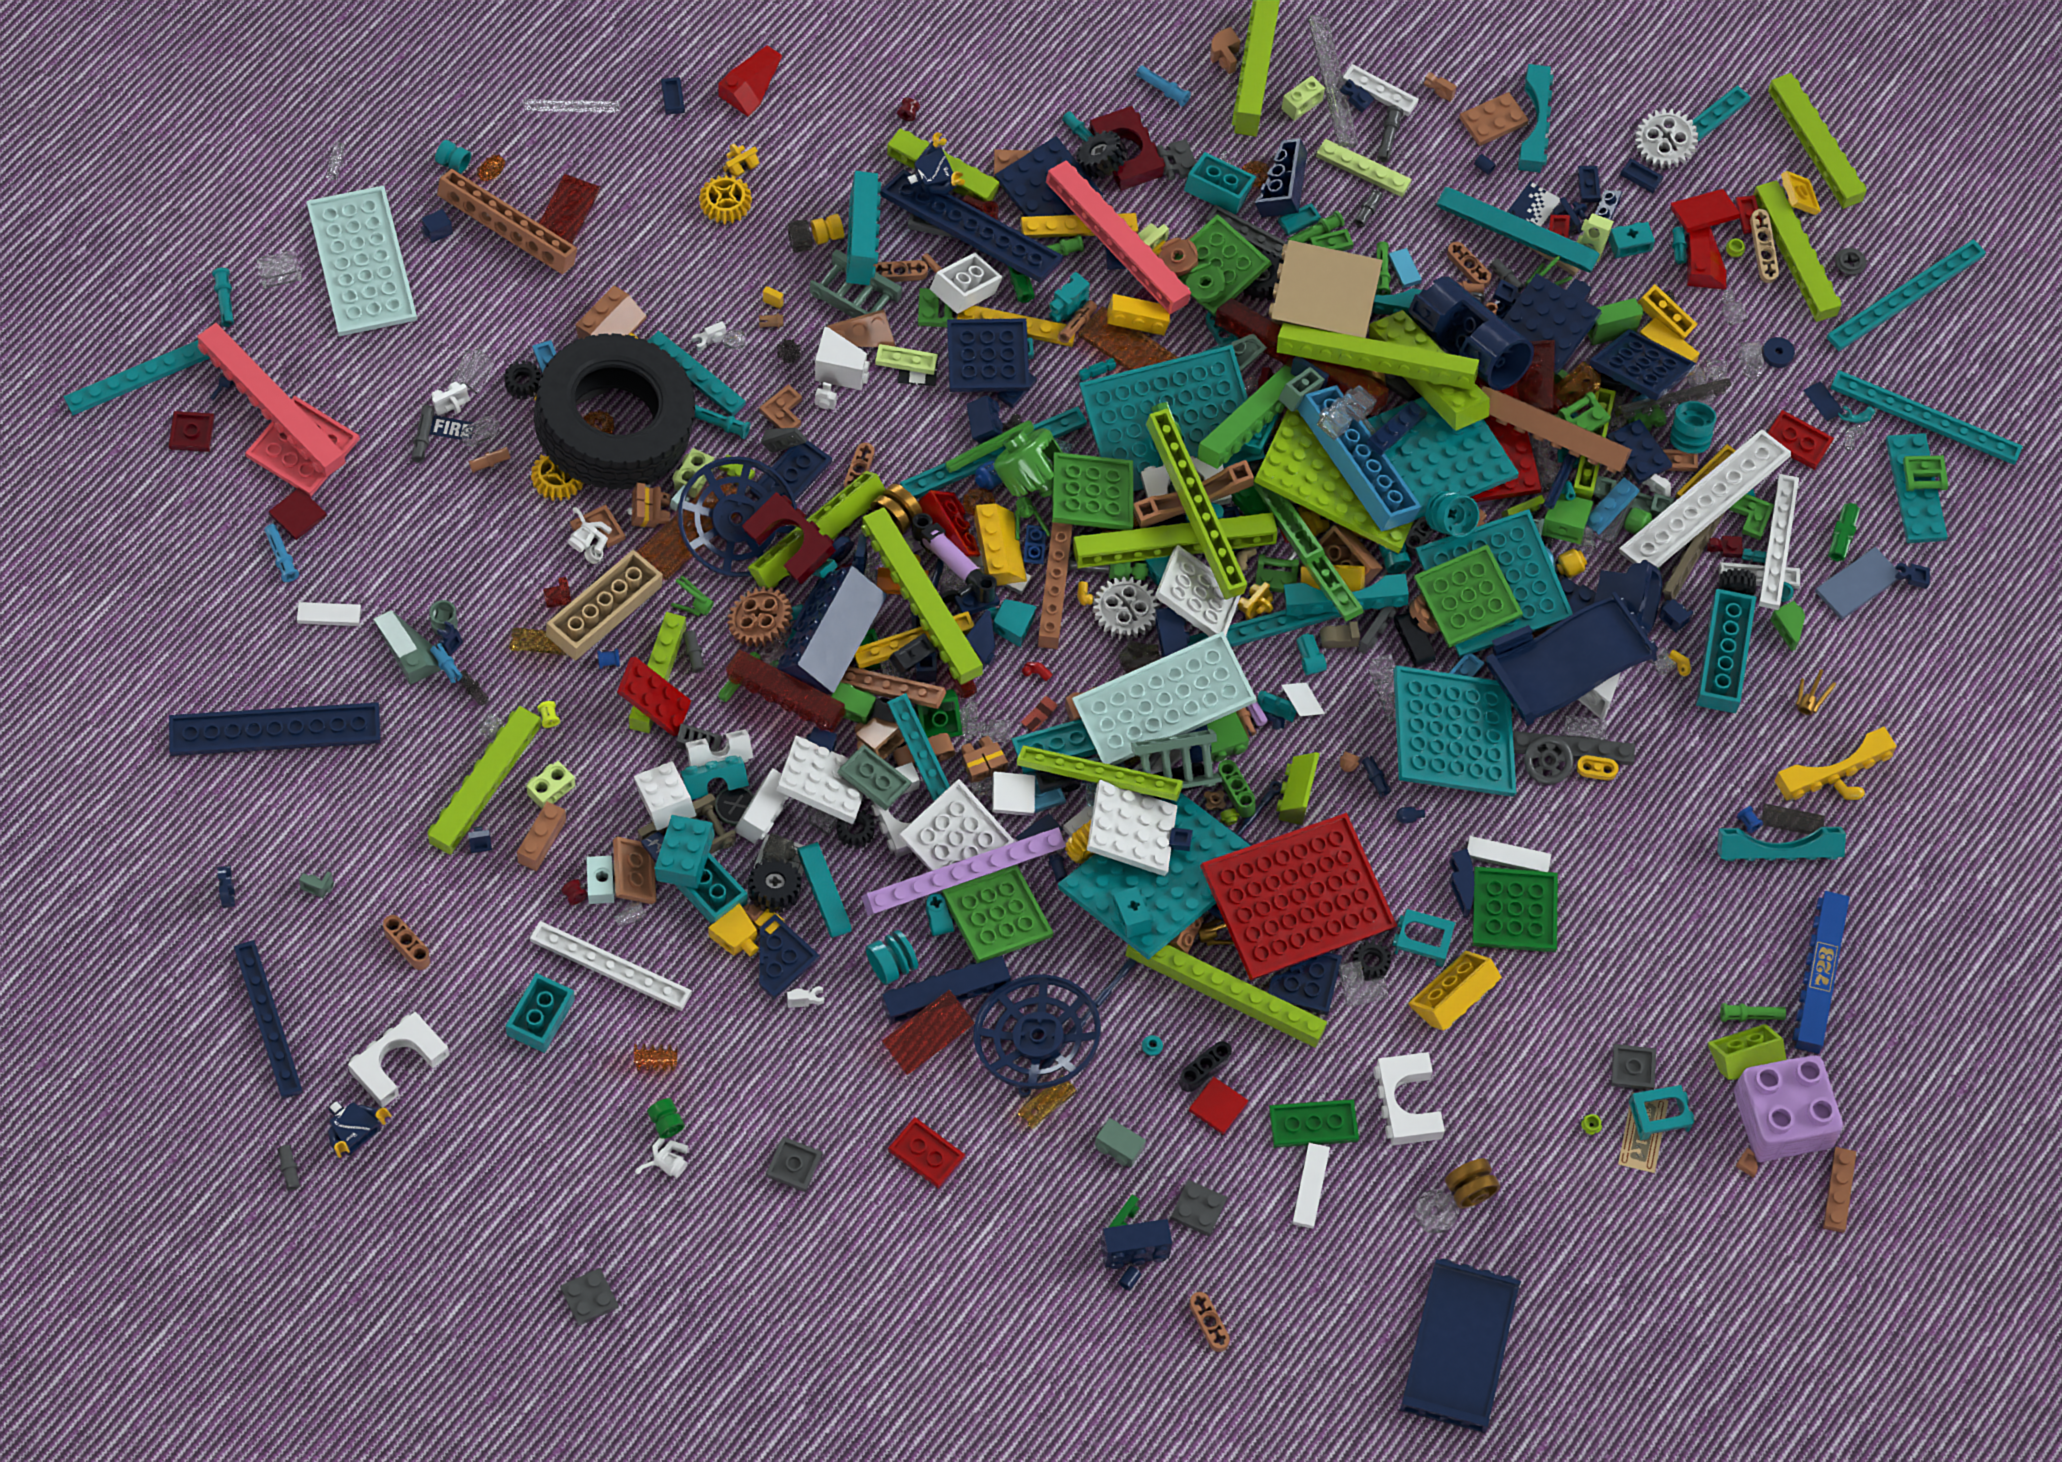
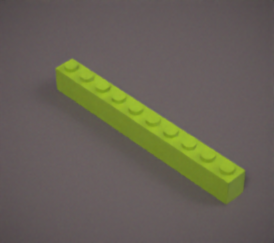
M1284 322L1277 342V353L1473 390L1478 374V359Z
M1169 409L1149 414L1146 426L1224 599L1227 600L1244 594L1248 585Z
M885 507L863 516V525L861 526L865 537L869 536L873 550L880 554L883 566L885 568L888 567L893 582L895 584L898 583L900 586L902 597L910 602L912 613L918 615L922 629L928 631L931 643L939 649L942 661L949 665L952 677L957 679L960 685L982 675V662Z
M1273 513L1218 519L1231 549L1276 544L1278 530ZM1191 523L1081 535L1074 537L1073 543L1077 568L1171 556L1173 549L1177 545L1190 554L1204 553Z
M1129 944L1127 946L1125 956L1312 1047H1317L1325 1031L1327 1021L1168 944L1149 960Z

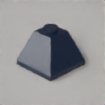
M986 610L966 636L982 662L983 670L987 665L990 666L996 658L991 612Z

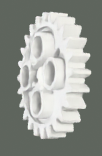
M1663 108L1662 114L1655 110V116L1648 114V120L1642 119L1643 125H1638L1639 131L1636 132L1637 139H1635V144L1638 145L1637 151H1642L1641 158L1646 157V163L1652 160L1653 167L1660 163L1661 169L1664 167V164H1667L1668 168L1671 169V164L1674 163L1678 167L1679 161L1684 164L1686 163L1685 157L1691 159V152L1695 153V146H1698V133L1696 132V126H1692L1693 120L1687 121V114L1681 117L1680 110L1673 114V109L1666 113L1665 108ZM1670 124L1673 125V127L1666 128L1665 125ZM1650 135L1658 136L1655 139L1649 138ZM1681 138V139H1684L1685 141H1684V142H1677L1676 140ZM1667 149L1669 151L1662 153L1660 150Z
M1125 577L1122 578V582L1114 578V584L1107 581L1106 587L1101 586L1100 592H1096V599L1093 602V605H1095L1093 606L1094 619L1099 620V627L1105 625L1104 632L1111 630V636L1118 633L1119 639L1122 638L1123 634L1126 635L1127 640L1130 638V634H1133L1135 638H1138V632L1145 635L1146 629L1151 630L1152 624H1155V611L1159 609V603H1156L1157 598L1153 596L1154 590L1147 591L1148 584L1141 586V580L1133 583V577L1130 578L1129 582L1126 581ZM1125 594H1130L1132 597H1126ZM1108 604H1115L1116 606L1110 607ZM1142 609L1144 612H1138L1136 610ZM1120 619H1126L1127 622H1121Z

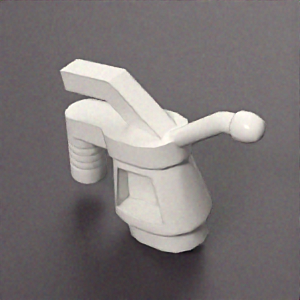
M574 507L573 512L579 515L582 525L570 535L568 543L577 551L583 552L584 549H588L595 537L598 539L594 552L601 554L608 538L596 528H601L608 534L611 533L612 529L603 522H586L582 512L577 507Z
M659 1138L652 1146L654 1161L639 1166L635 1173L640 1174L642 1169L656 1165L669 1176L678 1178L686 1169L687 1162L683 1160L682 1156L673 1154L671 1151L675 1150L686 1154L689 1146L670 1140L658 1153V1149L665 1141L664 1138Z

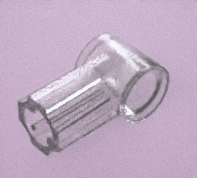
M1697 366L1695 370L1687 375L1690 387V401L1713 404V390L1711 386L1708 387L1704 368Z

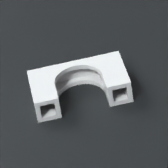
M1193 456L1190 457L1201 481L1216 475L1224 469L1223 464L1216 469ZM1164 464L1162 467L1150 466L1141 471V481L1146 498L1168 494L1167 488L1171 483V479ZM1228 495L1211 503L1219 505L1231 503L1232 496Z
M912 762L895 768L912 782L911 786L903 794L919 789L920 779ZM871 800L873 804L871 805L872 812L875 817H879V827L882 834L887 835V845L890 852L894 851L896 858L912 853L913 851L898 836L910 823L896 820L890 814L889 809L885 811Z
M416 1012L403 1017L399 1025L388 1029L381 1039L371 1042L363 1053L356 1054L349 1061V1072L381 1108L399 1096L398 1087L381 1069V1062L389 1051L398 1047L414 1049L432 1068L450 1056L447 1045Z
M1429 1052L1379 1058L1377 1065L1374 1067V1077L1379 1079L1380 1084L1378 1086L1379 1099H1383L1384 1104L1381 1108L1383 1119H1387L1388 1124L1385 1127L1387 1139H1391L1392 1145L1443 1138L1445 1130L1441 1111L1424 1114L1408 1113L1397 1104L1394 1095L1395 1090L1405 1083L1430 1080L1433 1071Z

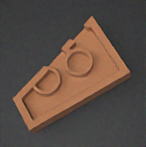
M884 309L827 325L828 328L857 347H879V344L896 347Z

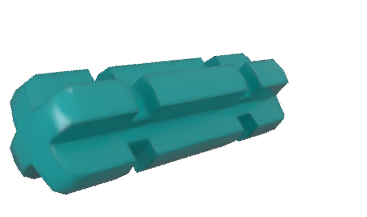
M1109 358L1105 362L1101 361L1088 366V369H1080L1079 377L1082 381L1090 379V376L1095 377L1106 373V370L1111 371L1116 368V362L1113 358Z
M1745 548L1743 549L1742 560L1750 561L1752 559L1753 562L1765 564L1767 552L1758 550L1752 552V549Z

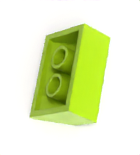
M1314 752L1293 756L1292 764L1287 763L1285 775L1289 777L1288 781H1283L1280 793L1284 794L1283 800H1278L1276 809L1277 812H1280L1278 820L1303 825L1320 753Z
M1766 1024L1708 1042V1047L1720 1073L1728 1080L1739 1079L1746 1068L1786 1060L1783 1038Z

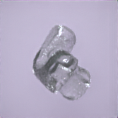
M1862 424L1855 425L1845 432V450L1852 451L1855 449V440L1860 438L1866 431Z

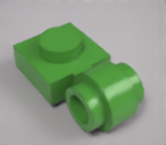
M1654 408L1650 411V416L1644 410L1638 412L1632 419H1628V417L1626 419L1628 424L1640 419L1648 431H1651V424L1655 425V427H1662L1666 424L1667 417L1664 410Z
M1131 562L1110 564L1109 578L1122 580L1125 577L1126 580H1129L1131 573L1134 575L1133 579L1146 580L1149 568H1147L1146 563H1135L1133 567H1131Z

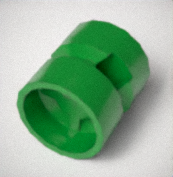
M671 1098L662 1099L648 1108L647 1113L651 1121L656 1123V1131L661 1139L670 1138L685 1128V1124L681 1116L677 1114V1108Z

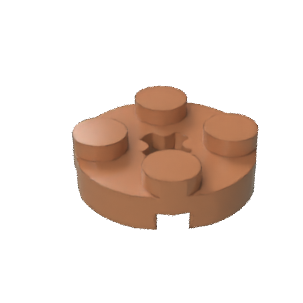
M1173 238L1165 242L1161 247L1158 258H1161L1164 264L1177 277L1188 274L1198 265L1196 246L1188 239ZM1176 254L1183 255L1182 259L1174 260Z
M1420 594L1410 603V614L1413 619L1417 618L1419 621L1417 625L1422 630L1434 634L1440 630L1422 594Z

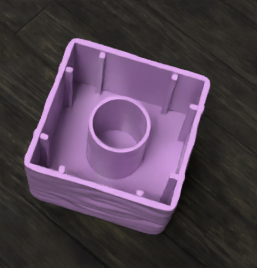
M1820 1056L1800 1057L1746 1068L1734 1087L1736 1102L1747 1132L1751 1150L1755 1154L1757 1162L1761 1163L1777 1160L1778 1158L1831 1149L1839 1138L1843 1122L1824 1062Z

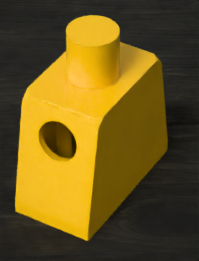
M740 904L736 905L708 927L709 937L734 956L744 950L751 957L759 950L758 946L754 943L757 939V930Z

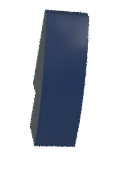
M1463 849L1451 854L1449 863L1454 873L1451 874L1449 883L1463 917L1467 918L1473 902L1475 884L1474 871L1468 849Z

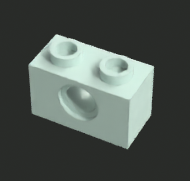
M612 856L587 857L589 904L614 903V895L616 893L615 882H613L615 873ZM599 878L607 879L605 882L598 881Z

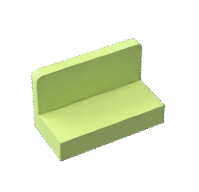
M1150 223L1138 235L1146 245L1153 249L1161 241L1168 239L1169 228L1164 224L1157 228Z

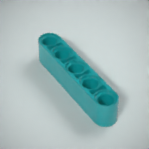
M818 842L797 848L801 865L830 937L834 938L852 932L849 918Z

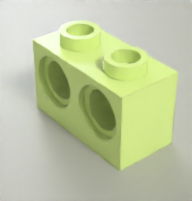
M1310 76L1283 96L1281 109L1295 121L1323 101L1325 87L1313 76Z
M1592 213L1589 220H1584L1581 228L1584 233L1583 236L1579 235L1577 243L1597 251L1600 254L1597 260L1599 262L1614 221Z
M692 448L690 453L684 456L680 470L677 469L673 475L674 489L679 491L683 485L687 484V481H684L685 479H690L699 469L714 461V457ZM704 474L692 485L689 496L696 499L707 481Z
M557 761L554 764H549L538 777L535 776L529 780L526 785L527 795L542 809L546 801L554 804L575 787V777ZM556 776L562 777L560 780H554L553 778ZM539 789H545V790H546V791L543 792V793L537 792Z

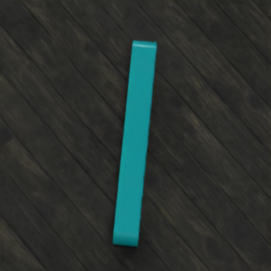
M1444 187L1436 203L1440 209L1550 257L1556 258L1560 256V261L1585 272H1592L1600 256L1597 251L1450 187Z

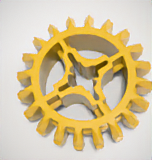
M726 174L724 178L718 175L716 180L711 177L710 183L705 182L704 188L700 190L699 201L704 216L708 215L710 220L715 218L716 223L723 221L725 225L727 221L733 224L734 219L740 221L741 216L746 217L747 211H750L752 197L747 183H743L741 178L736 180L734 175L728 178ZM736 194H737V195L740 197V199H741L739 202L736 200V197H735ZM711 197L715 198V204L711 202Z
M541 454L540 460H535V466H532L531 480L533 481V487L537 488L539 494L543 493L545 499L551 496L552 501L555 498H559L562 501L563 497L570 499V494L576 496L577 490H582V484L584 483L581 480L577 481L572 478L566 483L571 477L568 473L565 474L561 471L558 465L555 466L549 459V456Z
M1091 820L1078 828L1072 834V837L1068 839V842H1066L1065 850L1076 864L1084 863L1095 854L1087 851Z

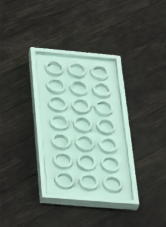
M379 186L307 201L338 335L344 336L417 321L385 187Z
M1223 631L1072 698L1101 762L1109 765H1116L1136 756L1131 749V743L1186 734L1257 702Z

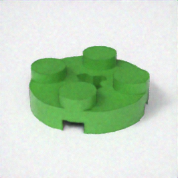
M1206 263L1194 267L1186 280V285L1191 291L1190 296L1198 303L1214 301L1224 295L1226 291V279L1223 271L1219 267L1211 266V264ZM1204 280L1211 281L1208 286H1202Z

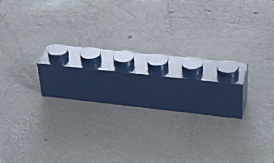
M999 956L977 964L975 962L967 964L959 970H948L940 976H929L925 981L919 983L911 982L900 989H889L882 994V1005L889 1023L892 1025L993 992L1011 981V976L1003 957Z

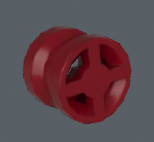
M903 98L897 115L905 121H914L916 112L920 109L919 102L913 98Z
M578 879L568 882L561 889L563 895L568 897L570 905L579 904L588 896L587 891L582 889V884Z

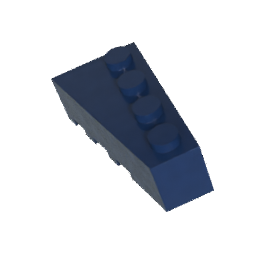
M1301 138L1282 140L1274 158L1275 163L1267 173V181L1262 185L1260 189L1261 194L1255 200V205L1261 217L1299 213L1308 154Z

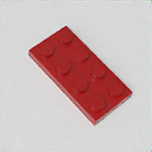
M637 657L629 659L617 690L620 696L670 735L678 736L680 725L684 722L692 700Z

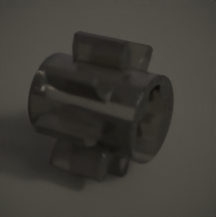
M784 339L782 345H777V358H782L784 364H794L796 358L800 359L801 353L799 351H801V345H796L794 339Z

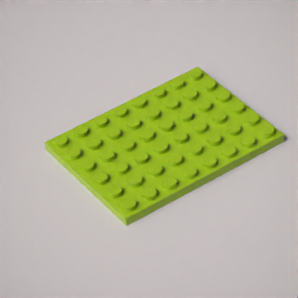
M1287 409L1253 482L1399 554L1413 522L1381 532L1299 411L1296 409L1292 412L1290 409Z

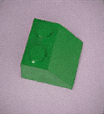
M954 689L946 690V694L938 709L914 704L915 713L927 738L942 733H947L949 737L963 735L958 696Z

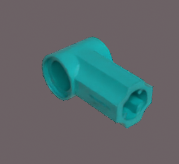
M1307 633L1297 638L1296 643L1302 657L1301 662L1305 675L1326 671L1325 657L1323 653L1319 652L1313 634Z

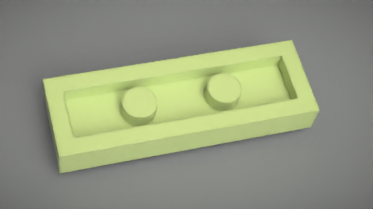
M879 344L875 365L934 375L938 354Z

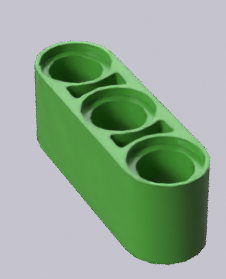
M1223 760L1218 765V774L1222 778L1221 785L1241 817L1248 818L1253 816L1256 806L1255 797L1235 762Z

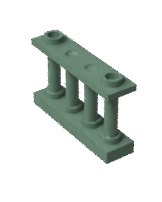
M837 249L832 254L833 267L819 284L814 280L810 281V293L816 299H822L852 318L879 311L888 300H893L897 303L902 297V287L875 272V277L871 278L870 285L864 287L853 303L843 298L853 283H846L845 281L837 293L829 290L827 286L839 271L846 273L847 255ZM876 290L882 296L870 312L860 308V305L871 291Z
M1212 729L1131 743L1132 752L1141 758L1142 772L1151 774L1149 756L1151 753L1159 752L1162 759L1164 777L1172 778L1169 753L1172 749L1179 748L1182 754L1185 778L1179 779L1183 781L1182 789L1201 785L1212 787L1216 783L1222 782L1218 773L1213 774L1210 745H1212V742H1217L1216 733ZM1199 745L1202 748L1205 775L1193 777L1189 750L1191 746Z

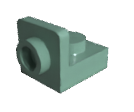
M328 871L322 881L315 875L304 873L299 879L302 890L324 898L327 892L330 893L334 886L332 873Z

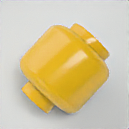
M1572 548L1558 556L1559 563L1556 564L1560 575L1565 574L1566 577L1573 578L1585 571L1587 561L1581 550L1577 551Z

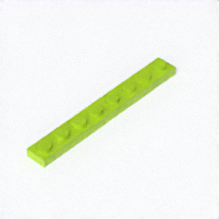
M1024 745L1017 758L1018 766L1094 783L1103 780L1121 789L1177 801L1183 787V781Z

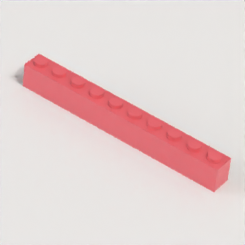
M1066 160L1048 170L1046 179L1048 186L1169 314L1188 304L1191 295L1188 286L1177 278V275L1164 264L1161 258L1157 257L1151 247L1140 239L1139 235L1127 225L1126 221L1114 211L1111 205H1108L1103 200L1100 193L1090 186L1089 182L1077 172L1074 166H1071Z
M214 323L197 336L199 343L197 346L201 353L207 354L212 364L216 368L220 367L223 370L224 376L229 381L232 380L235 383L236 388L241 394L245 393L248 396L250 403L254 407L258 406L261 409L262 415L274 423L279 433L283 432L287 436L288 442L293 447L297 446L300 449L301 455L306 460L309 459L312 462L313 467L318 473L322 472L328 477L346 464L344 453L217 323Z

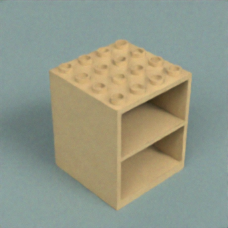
M1288 240V244H1284L1281 255L1284 263H1279L1277 278L1280 281L1275 283L1273 298L1275 303L1271 302L1269 318L1279 325H1282L1284 322L1366 338L1383 260Z

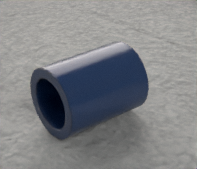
M1483 154L1479 155L1474 162V165L1487 175L1496 167V164Z
M1129 1266L1118 1283L1125 1290L1131 1291L1142 1274L1135 1267Z

